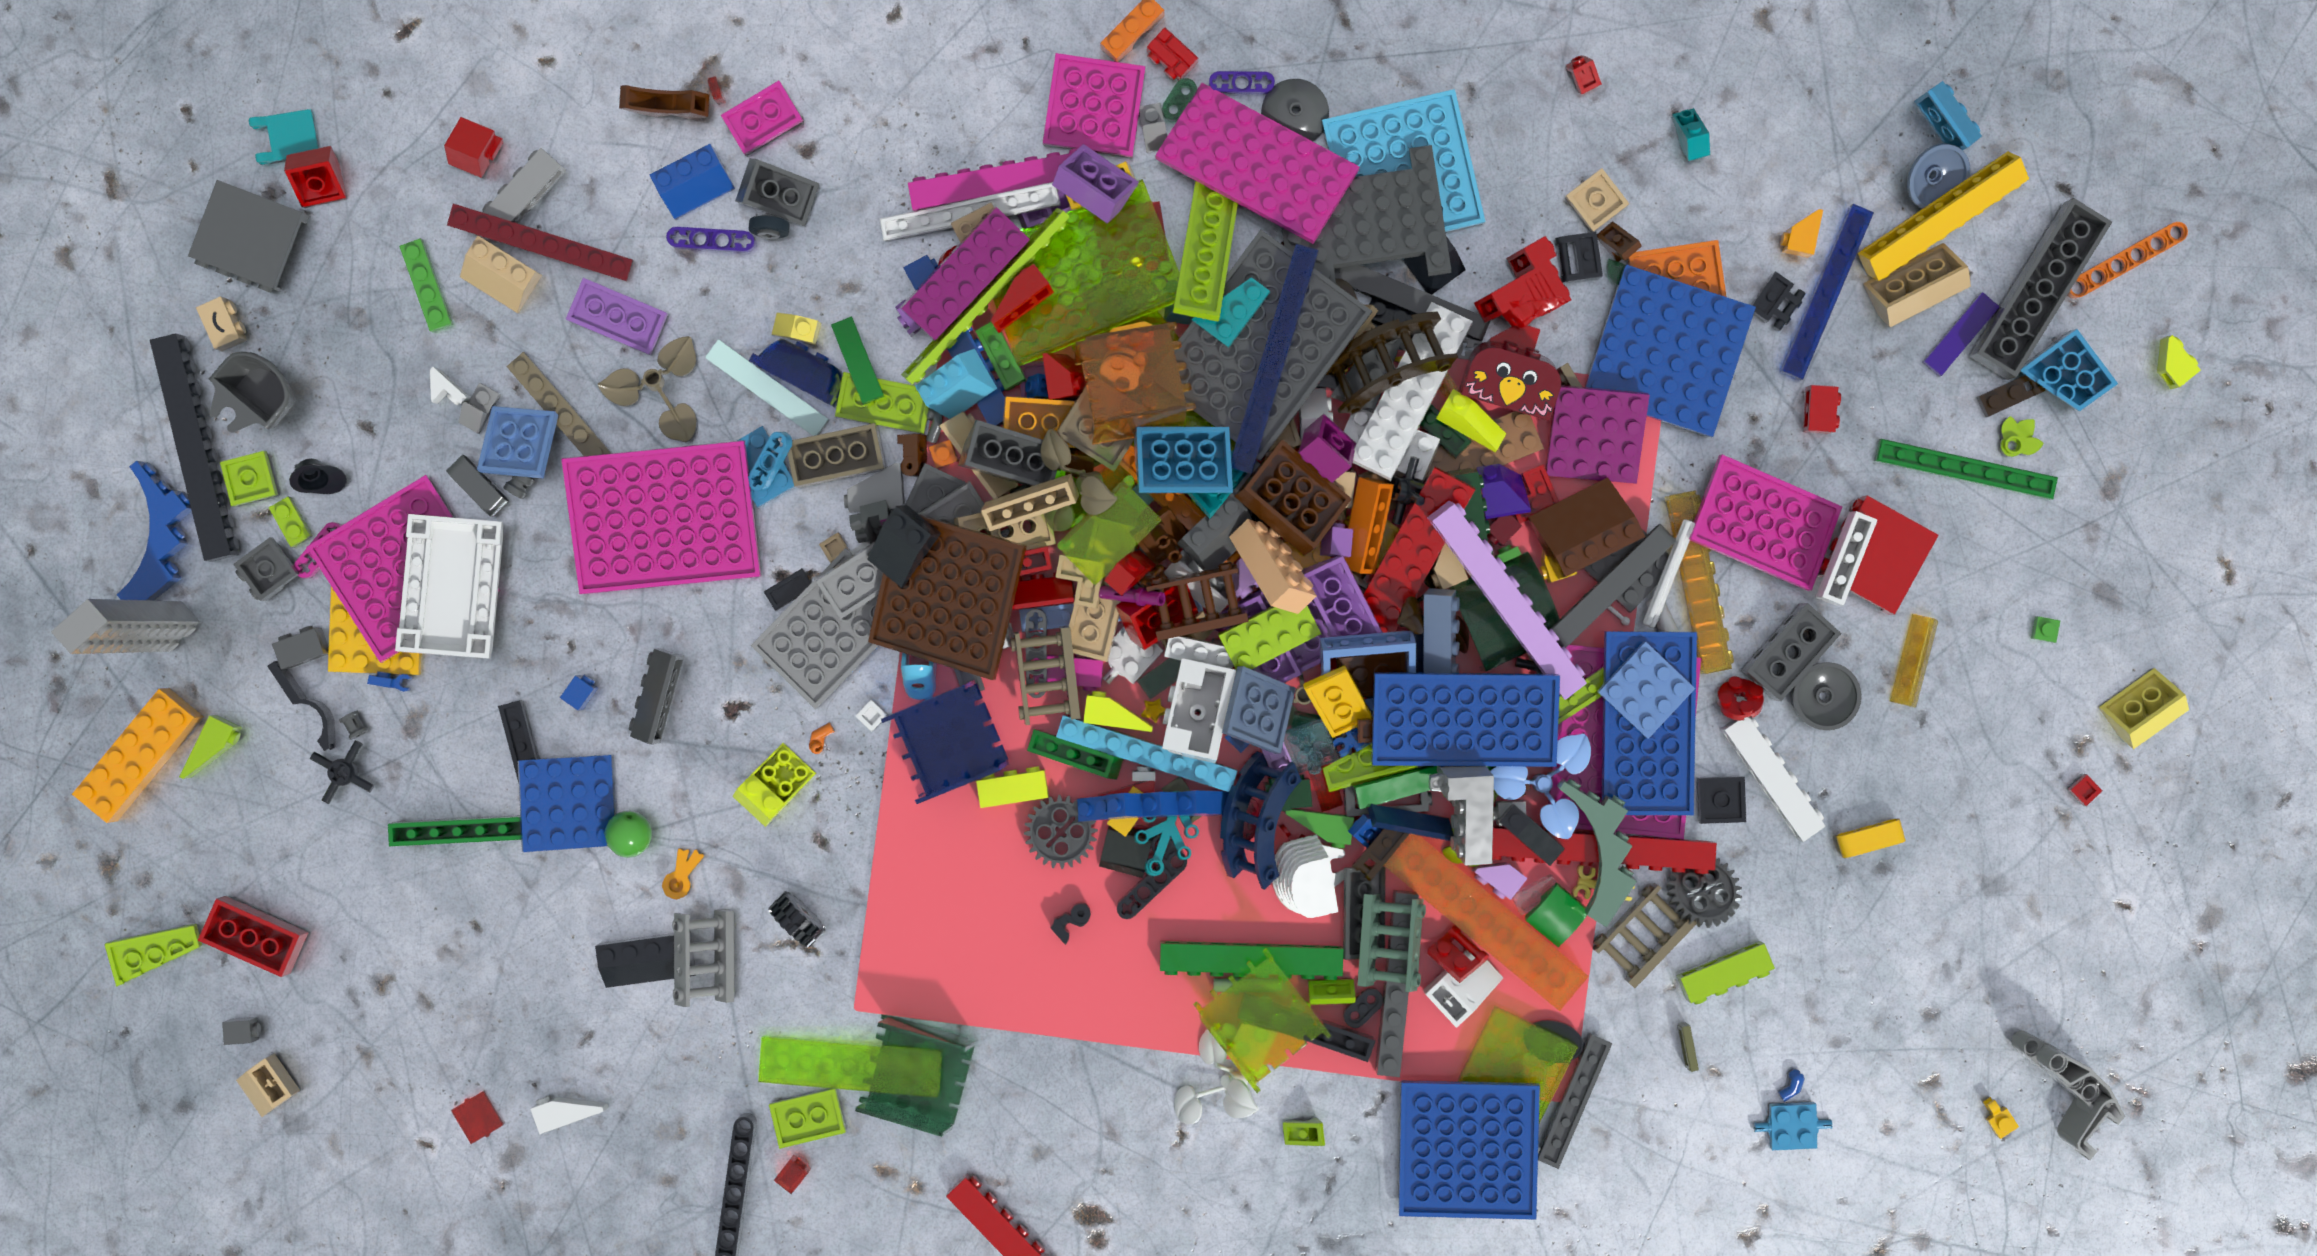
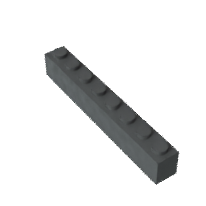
M1393 890L1392 903L1412 905V899L1419 898V895L1416 892ZM1391 912L1390 926L1410 928L1411 914ZM1389 935L1387 949L1408 951L1409 937ZM1386 958L1385 972L1407 974L1408 960ZM1384 981L1375 1064L1377 1075L1400 1077L1409 992H1405L1406 983Z

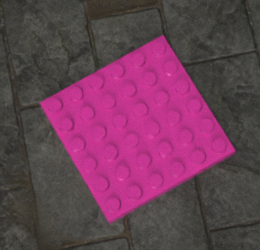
M424 475L307 546L308 551L380 663L399 653L395 651L397 628H399L408 540L406 537L408 514L454 518L427 475Z

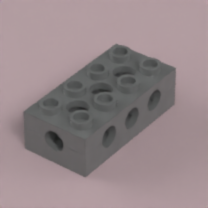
M1800 603L1744 666L1741 672L1754 683L1761 686L1763 691L1774 701L1781 702L1842 633L1811 605ZM1805 630H1808L1809 632V638L1807 641H1805L1803 638V632ZM1791 646L1794 649V655L1792 658H1790L1787 653L1789 647ZM1777 663L1779 672L1775 675L1772 668Z

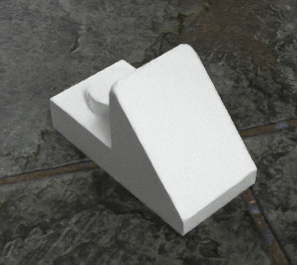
M435 367L430 369L431 402L438 404L446 395L456 405L462 404L464 401L469 402L471 397L440 369Z

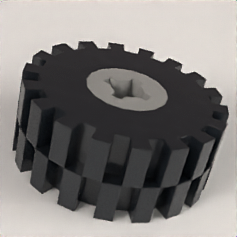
M784 891L768 909L775 921L803 946L810 947L826 931L825 926L821 924L822 922L790 892Z

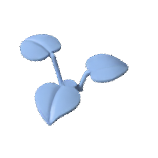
M1569 735L1559 739L1557 744V763L1561 766L1547 775L1537 774L1532 780H1526L1528 775L1526 767H1494L1490 772L1494 775L1495 792L1504 799L1515 800L1525 793V784H1532L1536 791L1544 793L1551 802V804L1543 806L1540 810V820L1543 826L1556 837L1562 839L1571 838L1578 824L1579 811L1577 806L1568 799H1559L1555 803V800L1549 793L1553 785L1551 777L1561 772L1564 768L1571 774H1578L1587 767L1591 756V746L1587 735Z

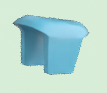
M902 653L901 672L906 694L910 698L923 700L933 696L936 691L937 663L929 661V666L909 665V655ZM915 683L923 684L924 687L916 688L912 685Z

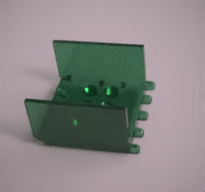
M881 1014V1019L883 1020L878 1022L877 1027L886 1029L885 1035L876 1033L875 1038L883 1041L879 1056H870V1061L877 1062L873 1078L865 1077L864 1079L865 1083L871 1084L868 1098H859L861 1104L856 1106L855 1111L943 1137L952 1130L955 1124L958 1108L951 1106V1103L960 1105L964 1086L956 1083L957 1081L961 1083L966 1082L970 1065L962 1061L963 1059L971 1061L975 1041L902 1018Z

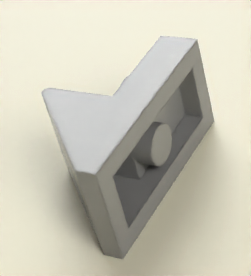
M1161 102L1140 106L1139 109L1147 153L1158 151L1167 138Z
M479 383L469 402L464 401L462 403L458 423L480 434L490 416L492 406L496 405L501 394Z

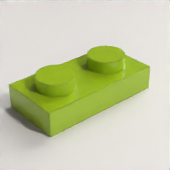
M288 496L268 507L290 547H295L313 537L291 497Z
M1354 979L1308 981L1310 1005L1355 1003Z

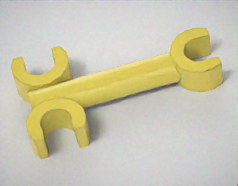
M1579 864L1577 867L1579 877L1577 885L1572 890V895L1577 897L1578 891L1584 889V898L1589 899L1591 895L1589 888L1595 889L1597 880L1592 879L1596 871L1595 868L1591 867L1589 874L1584 875V866ZM1627 896L1625 900L1631 901L1632 897Z

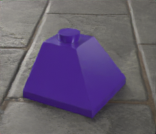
M1501 464L1476 467V471L1479 472V475H1482L1484 481V488L1481 489L1482 498L1485 497L1487 503V511H1484L1485 519L1531 512L1520 474Z

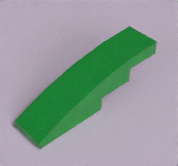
M852 316L831 324L862 404L865 405L884 397Z

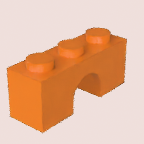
M1142 0L1100 43L1101 50L1112 61L1120 62L1133 49L1135 42L1146 31L1149 33L1164 17V9L1155 0Z

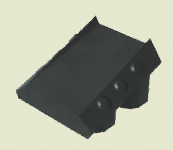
M1108 826L1099 866L1143 878L1145 872L1144 865L1148 859L1153 837L1149 838L1145 844H1138L1134 840V835L1141 829L1131 828L1125 837L1111 826ZM1139 833L1138 839L1143 842L1145 835Z

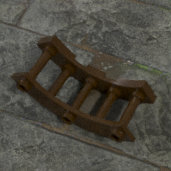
M1438 311L1411 315V320L1400 322L1399 319L1390 321L1350 341V347L1341 353L1326 374L1336 376L1346 401L1337 409L1339 413L1355 414L1371 399L1390 387H1396L1403 381L1419 375L1436 371L1444 372L1451 368L1458 355L1457 353L1444 354L1433 331L1436 324L1441 320ZM1425 334L1434 356L1421 360L1410 335ZM1400 338L1412 363L1395 369L1385 344ZM1377 349L1387 373L1372 381L1362 357L1371 350ZM1353 362L1364 385L1354 394L1344 373Z

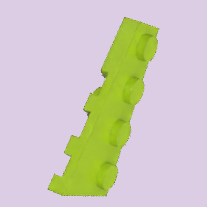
M1371 743L1351 755L1348 754L1324 767L1323 772L1328 790L1332 792L1418 768V766L1372 765Z
M197 924L106 942L104 945L116 987L199 948L202 942L198 941L200 935Z

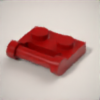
M1457 925L1450 928L1448 933L1427 950V954L1459 983L1489 958V954L1477 948L1461 933V929ZM1455 939L1469 953H1471L1475 957V959L1471 961L1452 943V941Z

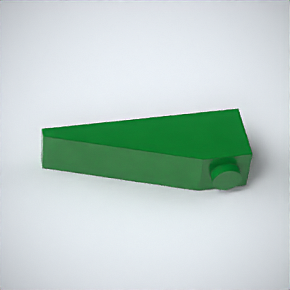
M1036 729L1033 730L1027 749L1029 752L1115 780L1118 778L1124 760L1123 758L1075 744Z

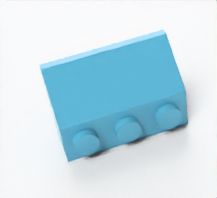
M975 349L956 355L915 385L925 405L948 419L961 412H965L997 389Z

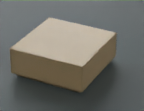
M839 532L819 544L830 563L844 549L847 548L849 550Z

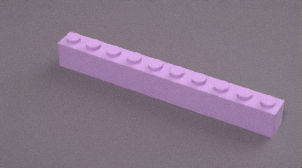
M1448 501L1427 517V519L1543 674L1560 675L1559 696L1566 700L1587 684L1583 678L1585 675L1584 671L1578 664L1573 665L1570 661V658H1572L1570 652L1564 646L1561 648L1557 643L1559 638L1552 629L1547 630L1544 626L1546 622L1539 611L1534 612L1530 607L1533 604L1525 593L1522 595L1517 589L1520 586L1512 575L1508 577L1504 571L1506 566L1501 559L1493 557L1491 554L1493 548L1485 539L1482 541L1477 535L1480 532L1472 521L1468 523L1465 519L1466 512L1459 503L1455 505Z

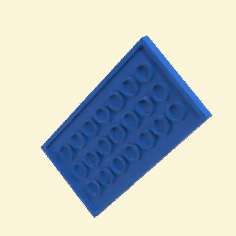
M1604 631L1603 684L1645 641L1679 672L1695 690L1649 739L1645 738L1603 698L1602 800L1605 795L1610 798L1615 795L1625 802L1624 806L1628 810L1626 815H1694L1697 632Z
M1374 672L1371 764L1382 766L1557 767L1560 675Z

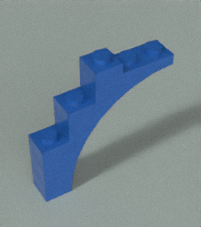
M135 461L129 467L139 480L146 497L149 511V538L146 552L139 568L117 596L120 600L154 601L181 579V576L177 573L179 572L177 566L171 561L168 562V560L188 544L184 539V532L175 525L191 513L192 510L188 494L183 491H170L169 485L155 475L156 470L150 463Z
M1194 790L1142 794L1119 793L1077 799L1078 822L1145 817L1219 816L1223 814L1229 792Z

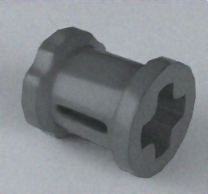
M358 710L339 719L340 723H343L349 732L350 740L369 731L358 717Z

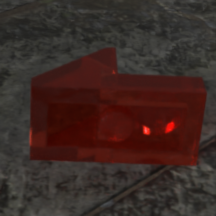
M1330 762L1308 768L1322 812L1343 805L1340 790L1332 792L1328 790L1323 768L1330 765Z

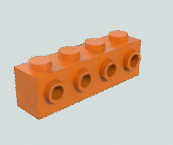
M1359 477L1348 526V529H1353L1351 557H1345L1351 571L1360 574H1375L1394 484L1375 478Z

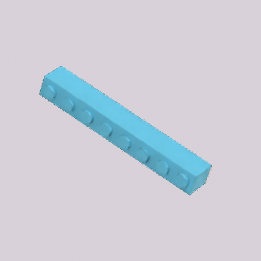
M1067 715L1062 716L1056 735L1057 738L1227 792L1230 791L1237 774V769L1174 754L1162 749L1161 745L1095 724L1083 723V720H1071L1070 716Z

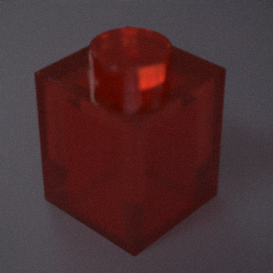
M793 1155L775 1177L774 1181L792 1194L811 1170L808 1166L809 1162L801 1156Z

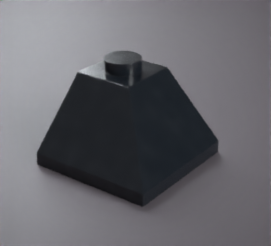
M1447 236L1451 273L1428 276L1425 255L1405 258L1403 260L1423 290L1431 295L1466 270L1455 247Z

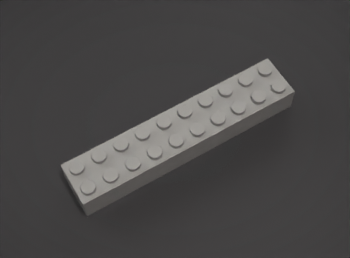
M87 599L54 628L51 633L70 654L170 652L179 645L178 641L183 636L187 637L196 630L194 626L200 621L182 601Z

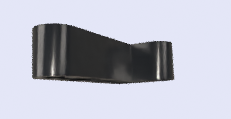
M1161 834L1154 836L1152 839L1151 847L1154 853L1156 850L1155 842L1160 839ZM1171 838L1162 859L1164 864L1163 871L1166 873L1167 879L1160 883L1154 879V876H1149L1148 874L1144 876L1119 900L1117 913L1121 918H1133L1186 868L1187 860H1184L1180 867H1174L1171 864V858L1177 852ZM1181 850V856L1186 857L1185 853ZM1158 864L1153 868L1154 871L1159 869ZM1145 886L1149 888L1150 895L1147 898H1141L1137 894V890L1140 887ZM1133 894L1136 901L1141 904L1138 906L1137 902H1135L1131 906L1132 912H1123L1122 904H1130L1133 901V898L1130 896Z

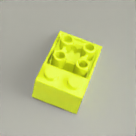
M782 743L736 789L732 797L766 827L816 773Z

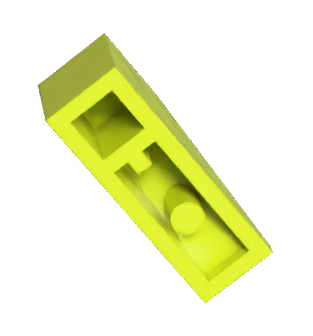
M1454 389L1436 418L1495 453L1506 435L1472 399L1461 395L1460 392Z

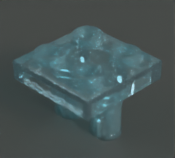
M1322 719L1286 730L1284 744L1298 773L1309 771L1311 774H1318L1321 771V766L1340 759L1337 747L1333 746L1334 740Z

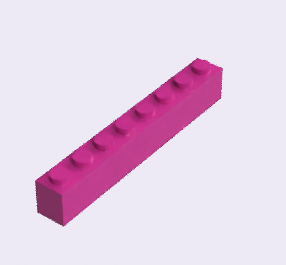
M1078 148L1069 150V154L1060 155V152H1053L1047 154L1046 158L1038 159L1037 156L1024 158V162L1015 163V160L1002 162V166L997 167L987 164L980 166V170L975 171L965 168L958 170L957 174L948 175L947 172L935 174V178L926 179L925 176L913 178V182H908L912 210L918 211L1051 183L1054 181L1059 165Z

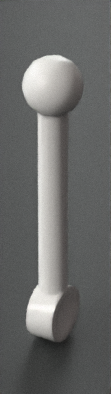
M1611 605L1607 608L1621 620L1623 625H1629L1630 619L1628 617L1622 616Z

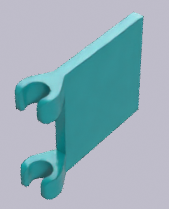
M312 109L270 116L250 117L248 120L250 127L253 129L267 127L272 152L255 154L256 161L260 165L286 160L287 155L319 148Z

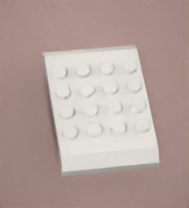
M408 514L406 537L408 538L400 624L399 628H397L395 651L490 659L495 629L503 543V522Z

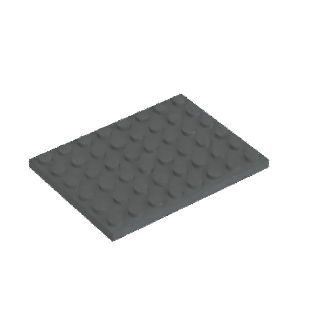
M1260 230L1226 275L1223 297L1251 277L1271 293L1229 348L1192 321L1150 379L1213 426L1229 427L1230 438L1262 461L1266 453L1271 449L1371 315L1372 310L1263 230Z

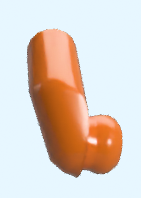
M830 722L811 733L809 749L812 753L820 754L823 751L825 737L835 732Z

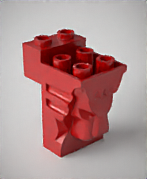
M1546 236L1506 258L1516 276L1515 280L1474 302L1484 323L1503 315L1512 327L1517 326L1521 329L1538 317L1544 316L1572 300L1569 296L1568 288L1558 276L1557 268L1550 261V259L1557 255L1552 242Z

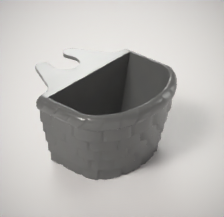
M242 351L230 354L209 377L215 388L210 416L216 418L223 408L231 407L235 411L236 417L227 426V430L232 433L256 423L263 425L267 429L276 427L280 420L289 412L295 401L293 390L282 372L272 362L252 352Z

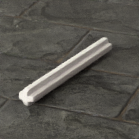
M1684 519L1681 524L1676 542L1673 544L1644 617L1643 624L1646 626L1656 627L1688 547L1689 537L1695 526V523Z

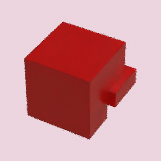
M460 117L444 145L448 164L482 178L490 164L489 159L493 161L500 150L503 138L496 136L495 131Z

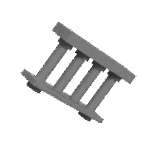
M717 909L714 910L713 918L689 920L688 914L674 913V920L672 922L674 931V1005L690 1007V998L715 996V1000L720 1002H734V911ZM714 927L713 941L690 943V929ZM714 950L713 964L690 966V952ZM715 973L714 986L690 989V975Z

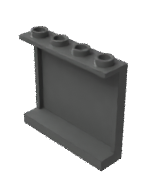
M216 180L188 257L195 259L194 264L207 269L209 265L217 267L215 272L228 277L230 273L238 275L236 280L249 285L251 281L259 283L258 288L271 293L274 289L281 292V288L277 287L301 222L307 224L309 215Z

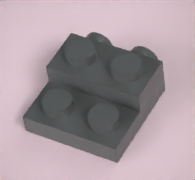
M269 537L233 564L237 569L235 571L237 576L243 582L246 581L250 587L249 592L260 601L269 600L284 589V585L299 575V572L273 537Z

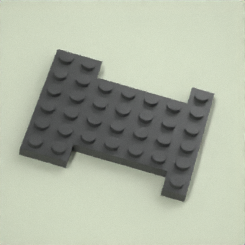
M1432 145L1409 148L1412 169L1355 177L1314 244L1282 228L1284 247L1335 284L1334 268L1424 255L1428 276L1451 273Z

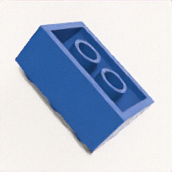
M711 144L649 174L660 197L674 219L735 189L715 148Z

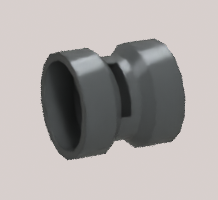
M512 476V479L506 482L503 488L514 496L524 499L527 494V487L531 486L535 480L532 477Z

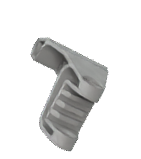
M2026 1031L2016 1032L2012 1037V1046L2075 1096L2059 1123L2057 1132L2062 1140L2085 1158L2091 1160L2097 1151L2087 1143V1140L2098 1130L2099 1125L2105 1121L2106 1117L2117 1125L2125 1118L2110 1086L2092 1068L2055 1046Z

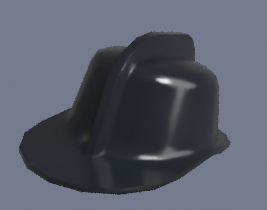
M313 458L305 459L295 464L294 471L289 478L290 486L301 493L334 494L341 491L347 483L346 475L342 470L334 466L324 465L321 461Z

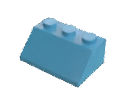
M1942 81L1914 102L1942 142L1955 145L1963 151L1982 137L1980 128L1976 122L1970 120L1965 106L1960 102L1958 103L1953 96V89Z

